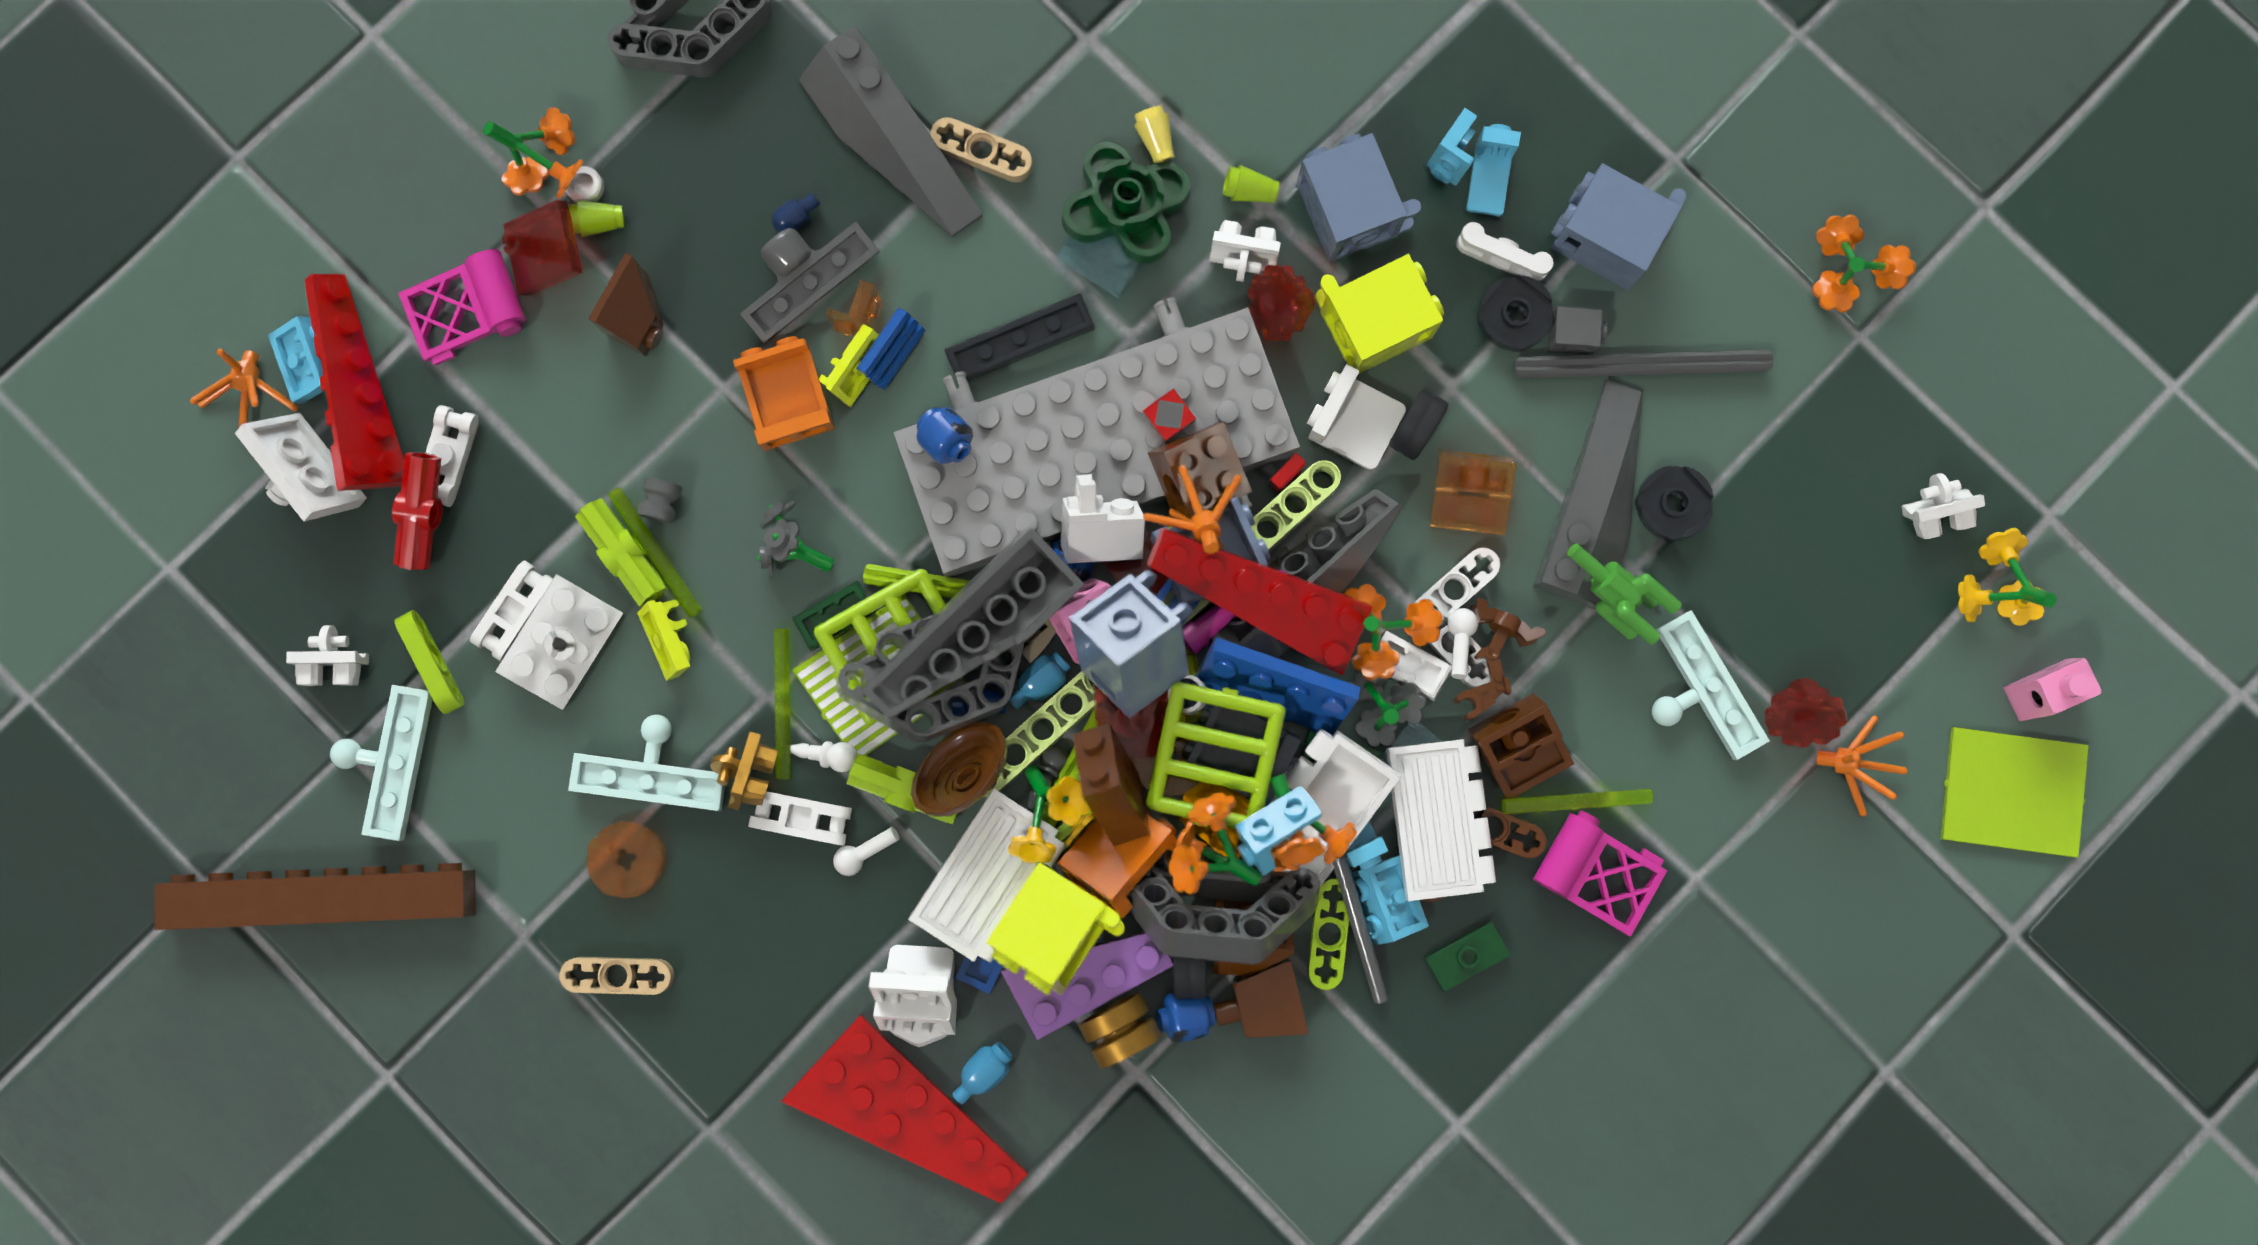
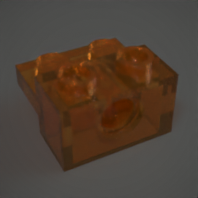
M1438 449L1430 527L1505 535L1517 466L1515 459L1507 456ZM1459 491L1486 494V497L1461 495Z

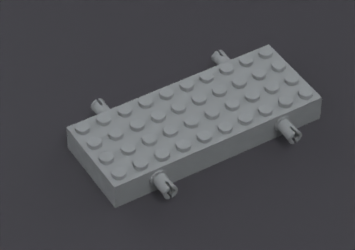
M1176 298L1166 299L1169 314L1167 313L1164 301L1161 300L1154 304L1153 307L1156 310L1164 332L1162 338L981 402L974 401L964 371L955 373L959 384L958 389L951 375L943 378L942 381L946 386L953 410L973 430V439L970 444L972 449L969 455L957 463L953 461L948 464H940L934 461L918 444L916 439L917 424L893 433L945 577H954L987 565L1025 528H1033L1046 543L1061 538L1062 498L1075 496L1076 475L1091 474L1093 476V481L1096 484V495H1102L1103 503L1123 498L1137 501L1142 510L1167 501L1148 452L1180 437H1187L1217 422L1225 423L1244 473L1292 457L1297 453L1300 445L1249 308L1189 328L1185 327ZM1174 388L1196 417V421L1165 443L1145 417L1143 410ZM1247 494L1238 498L1241 505L1247 504L1249 508L1252 507Z

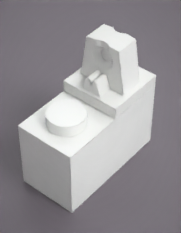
M1091 474L1076 475L1075 496L1062 498L1061 547L1067 563L1143 559L1145 520L1143 519V513L1138 502L1120 498L1112 502L1103 503L1102 495H1096V484L1093 481V476Z

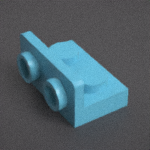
M1466 108L1461 112L1426 164L1436 179L1446 184L1450 182L1455 186L1474 161V158L1465 153L1463 149L1476 132L1470 126L1477 115Z
M296 316L268 334L292 403H305L323 392L321 391L320 377L323 376L322 362L316 356L314 346L315 335L310 317Z
M1400 855L1386 859L1362 871L1360 869L1351 872L1373 945L1394 942L1429 927L1420 901H1406Z

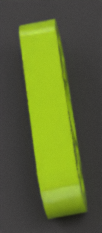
M411 610L396 618L395 626L439 710L447 715L464 706L463 696L421 616L415 610Z
M1335 878L1326 879L1320 886L1316 908L1313 913L1307 974L1312 984L1322 990H1330L1337 987L1343 978L1349 926V917L1344 900H1337L1335 903V912H1343L1342 920L1332 916L1320 918L1321 909L1329 912L1330 901L1323 898L1324 891H1330L1332 885H1337L1338 892H1341L1338 880ZM1325 923H1334L1340 930L1338 941L1332 945H1326L1319 939V929ZM1318 947L1329 952L1339 950L1338 958L1331 955L1329 958V967L1335 970V976H1328L1327 982L1324 983L1321 982V977L1315 974V969L1322 967L1324 955H1316Z

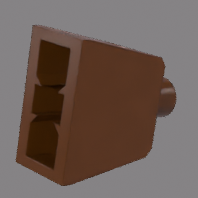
M1288 958L1252 976H1243L1232 981L1235 999L1214 1003L1219 1026L1241 1021L1246 1038L1303 1035L1308 1033L1292 962Z

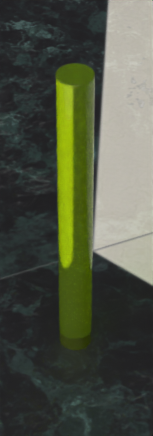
M618 487L612 490L608 497L689 618L699 614L702 608L641 517L636 514L637 511L622 489Z
M777 628L774 629L775 749L778 750L776 779H791L789 629Z
M1649 788L1511 798L1502 800L1503 814L1651 804L1653 802V793Z

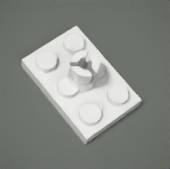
M301 413L244 423L236 431V436L271 479L265 488L268 490L266 492L268 497L273 502L282 506L290 504L304 522L359 508L367 499L360 489L337 490L331 452Z
M556 574L495 672L563 710L623 612Z

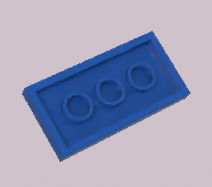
M1215 637L1194 675L1207 688L1223 691V687L1238 690V695L1281 704L1286 711L1284 721H1291L1308 727L1316 733L1323 729L1332 736L1358 701L1361 688Z

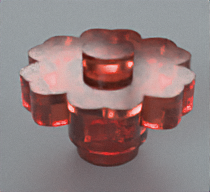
M1267 265L1264 268L1263 274L1254 275L1252 284L1248 289V297L1252 301L1248 307L1256 330H1262L1263 337L1267 341H1289L1292 338L1293 332H1301L1303 330L1305 322L1315 307L1313 292L1307 288L1303 276L1294 275V270L1290 265Z
M1801 678L1791 682L1788 688L1781 691L1780 694L1771 697V707L1765 710V724L1768 727L1769 734L1777 737L1781 736L1782 742L1785 745H1795L1801 748L1809 746L1812 742L1824 745L1840 736V727L1847 724L1846 708L1842 698L1830 697V691L1826 688H1820L1816 681Z

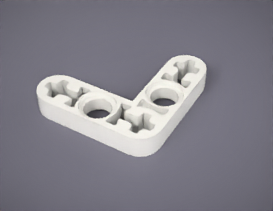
M1477 548L1414 603H1418L1422 599L1431 600L1434 609L1440 611L1442 619L1448 623L1452 612L1459 609L1499 572L1500 561L1497 554L1488 548ZM1475 557L1480 560L1486 557L1490 561L1487 565L1489 574L1481 571L1471 580L1477 583V585L1473 588L1469 578L1460 573L1459 569L1463 568L1465 574H1467L1477 564L1474 560ZM1454 579L1462 583L1464 594L1461 599L1451 600L1445 595L1444 585L1448 580ZM1447 625L1440 629L1439 639L1436 642H1428V644L1444 662L1452 666L1453 653L1445 651L1441 645L1442 636L1446 632H1450ZM1470 636L1469 648L1474 653L1469 655L1468 659L1473 664L1483 663L1485 668L1481 672L1485 677L1481 679L1477 676L1471 679L1468 675L1471 667L1468 665L1467 677L1460 680L1465 685L1475 688L1489 683L1490 676L1486 660H1476L1474 658L1481 647Z

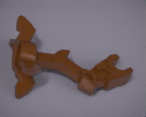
M1478 598L1476 605H1471L1469 610L1477 616L1478 624L1489 623V627L1495 631L1489 645L1480 649L1474 656L1476 660H1486L1490 682L1463 691L1454 698L1455 704L1462 700H1468L1473 706V710L1463 717L1465 721L1475 719L1496 703L1495 700L1502 693L1506 695L1511 694L1510 680L1504 676L1499 657L1507 637L1516 638L1520 647H1526L1535 643L1538 638L1546 634L1544 629L1537 626L1530 629L1527 623L1507 611L1499 610L1496 607L1488 608V602L1482 598Z

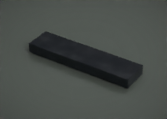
M1079 293L948 347L944 351L954 375L956 372L964 371L969 382L1093 331L1095 326L1083 297Z

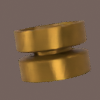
M1140 992L1129 995L1101 1009L1078 1024L1086 1042L1090 1043L1104 1038L1102 1042L1091 1050L1100 1069L1114 1065L1140 1052L1162 1037L1154 1018H1147L1137 1022V1019L1145 1015L1149 1010Z

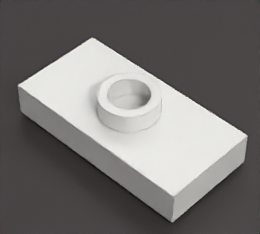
M1386 631L1381 641L1387 642L1390 649L1397 651L1400 656L1399 664L1394 666L1395 673L1390 678L1403 685L1407 682L1415 683L1421 695L1435 701L1452 672V666Z

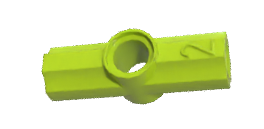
M599 498L582 507L575 516L578 523L598 548L596 553L603 564L615 577H619L637 604L643 607L648 601H657L668 590L665 582L662 581L658 572L647 560V553L641 543L628 528L625 529L605 500Z
M857 755L846 784L882 797L884 802L913 813L916 811L924 813L914 806L911 797L912 783L916 772L898 765L896 768L866 755ZM959 813L952 816L935 817L929 815V817L954 825Z

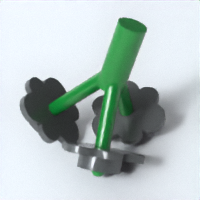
M781 501L774 505L771 504L768 506V510L763 513L765 520L760 524L763 530L776 523L775 527H771L765 532L764 542L767 545L760 547V554L757 556V560L761 563V569H768L769 578L774 577L773 561L782 562L800 559L827 573L834 564L833 558L806 546L798 536L800 526L795 522L788 523L784 518L794 508V501L789 502L785 506Z
M1356 671L1353 675V680L1349 683L1361 687L1357 702L1363 703L1367 699L1375 700L1379 707L1375 708L1372 712L1364 710L1360 714L1361 721L1355 726V733L1358 737L1366 739L1369 747L1375 748L1379 744L1389 747L1396 739L1394 732L1398 727L1397 721L1399 723L1409 721L1415 724L1422 720V708L1426 706V699L1419 695V688L1415 683L1407 682L1403 686L1400 684L1393 685L1391 687L1392 695L1388 696L1385 701L1381 696L1383 692L1382 686L1387 683L1388 678L1378 677L1372 681L1366 680L1362 677L1361 671Z

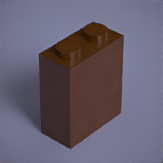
M1107 723L1073 734L1082 797L1113 846L1150 835L1140 774L1111 724Z

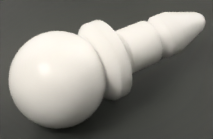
M826 741L822 746L801 743L789 747V751L794 755L804 759L808 758L819 761L821 767L828 768L830 766L837 772L851 770L853 762L857 757L855 748L846 742L833 744Z

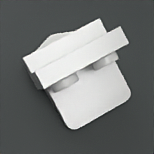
M895 945L890 949L887 970H884L883 973L871 972L869 983L870 991L876 1001L873 1017L880 1030L890 1031L893 1035L916 1047H922L938 1041L947 1035H955L957 999L953 991L955 956L950 948Z

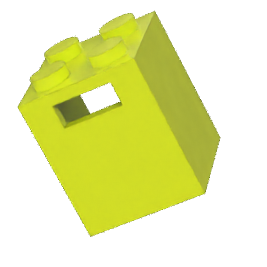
M1409 254L1339 287L1332 275H1324L1320 281L1321 289L1315 295V300L1321 310L1320 313L1347 365L1359 370L1358 374L1433 338L1443 322L1444 310L1436 295H1430L1424 284L1427 282V278L1419 262L1413 263Z
M1039 862L986 943L994 950L991 957L997 960L1000 965L1014 974H1017L1020 969L1026 972L1024 979L1047 996H1049L1052 990L1062 996L1103 931L1106 930L1114 936H1121L1125 931V926L1117 912Z

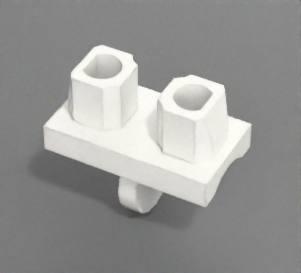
M1225 220L1219 231H1214L1209 261L1224 264L1223 268L1238 270L1236 281L1243 282L1245 272L1260 274L1261 270L1275 273L1281 243L1276 241L1275 229L1260 227L1256 228L1255 238L1240 235L1242 226L1238 222Z
M1939 473L1930 477L1928 488L1920 490L1923 500L1902 505V512L1904 517L1913 520L1917 536L1923 539H1931L1943 534L1940 519L1942 517L1949 516L1950 526L1956 530L1976 527V508L1985 506L1984 495L1973 496L1969 490H1961L1959 480L1949 482L1944 474Z
M333 625L322 626L319 636L308 637V646L310 648L319 647L320 651L287 652L286 663L295 665L296 683L301 686H322L323 666H333V685H358L361 665H369V654L367 653L359 654L358 651H338V647L349 646V637L338 636L337 630Z

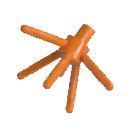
M221 348L216 351L217 355L232 367L230 374L190 399L191 404H198L200 408H204L231 388L241 391L239 427L244 423H248L249 399L253 407L259 405L256 386L292 411L297 412L299 410L298 405L292 403L287 397L259 379L260 370L256 366L259 355L250 350L243 353L241 361H236Z
M1181 465L1179 472L1195 515L1190 519L1177 510L1170 509L1169 514L1174 518L1145 513L1143 519L1193 531L1194 538L1203 544L1206 553L1211 554L1217 552L1219 548L1224 549V544L1219 539L1221 534L1219 520L1226 505L1242 481V477L1236 475L1231 484L1226 486L1213 512L1203 511L1187 468Z
M1875 715L1869 719L1848 748L1838 747L1837 752L1819 750L1817 754V765L1835 767L1836 773L1845 775L1858 812L1863 817L1867 815V811L1854 777L1891 800H1895L1897 795L1860 771V768L1906 774L1908 772L1906 767L1861 760V754L1904 737V733L1898 731L1861 745L1878 722V717Z

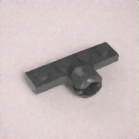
M856 221L823 248L816 251L807 245L795 229H785L770 239L761 250V257L776 275L777 283L743 310L740 315L765 344L879 253V249Z

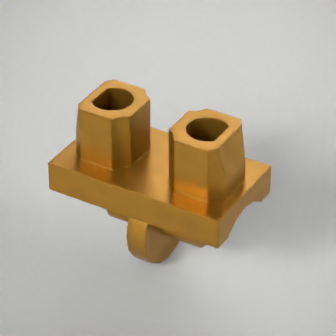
M749 733L741 761L736 758L738 750L733 747H728L725 755H716L712 758L710 767L719 774L718 784L726 786L730 778H735L728 808L739 810L741 802L759 806L763 804L769 782L749 777L751 769L772 774L778 750L759 744L760 734Z

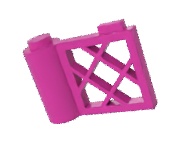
M488 249L474 253L465 260L464 264L399 292L422 358L427 362L432 361L433 365L436 366L455 358V350L491 334L499 333L502 337L514 335L522 330L521 326L526 322L525 314L502 253L497 249ZM458 278H462L465 289L460 301L458 302L446 297L445 295L450 283ZM425 293L435 296L427 316L417 312L413 298ZM443 300L457 305L449 326L435 321ZM466 310L475 313L480 328L468 333L458 330ZM433 324L446 329L447 332L442 344L431 349L427 338ZM455 334L461 335L454 339Z
M1580 810L1578 815L1569 813L1533 880L1631 937L1667 873V870L1661 867L1664 860L1642 848L1640 853H1637L1612 838L1598 827L1601 822L1600 820ZM1607 844L1617 851L1620 866L1602 870L1599 857ZM1626 856L1635 862L1627 863ZM1643 866L1653 872L1645 887L1634 889L1630 869ZM1594 867L1595 873L1590 874ZM1622 872L1627 892L1609 896L1604 877ZM1597 879L1602 899L1587 902L1578 897L1585 882ZM1629 898L1632 911L1625 924L1615 919L1611 902ZM1604 905L1605 912L1598 909L1597 906Z

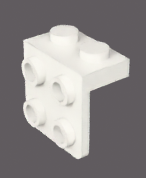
M1346 364L1341 374L1333 372L1324 390L1330 394L1324 407L1319 404L1315 406L1307 422L1308 425L1313 427L1308 439L1365 469L1373 470L1381 460L1389 441L1405 414L1406 408L1401 402L1356 380L1359 370Z

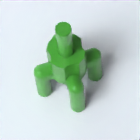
M1577 543L1569 548L1567 555L1592 576L1590 591L1601 599L1595 606L1596 612L1628 640L1635 638L1638 634L1648 644L1656 643L1660 638V633L1636 613L1635 610L1641 603L1649 610L1654 609L1660 604L1670 614H1674L1680 609L1681 602L1647 573L1635 577L1615 561L1603 566Z

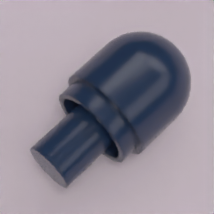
M812 192L800 201L796 198L786 201L773 213V227L778 233L788 228L799 231L811 219L808 213L819 206L820 202Z

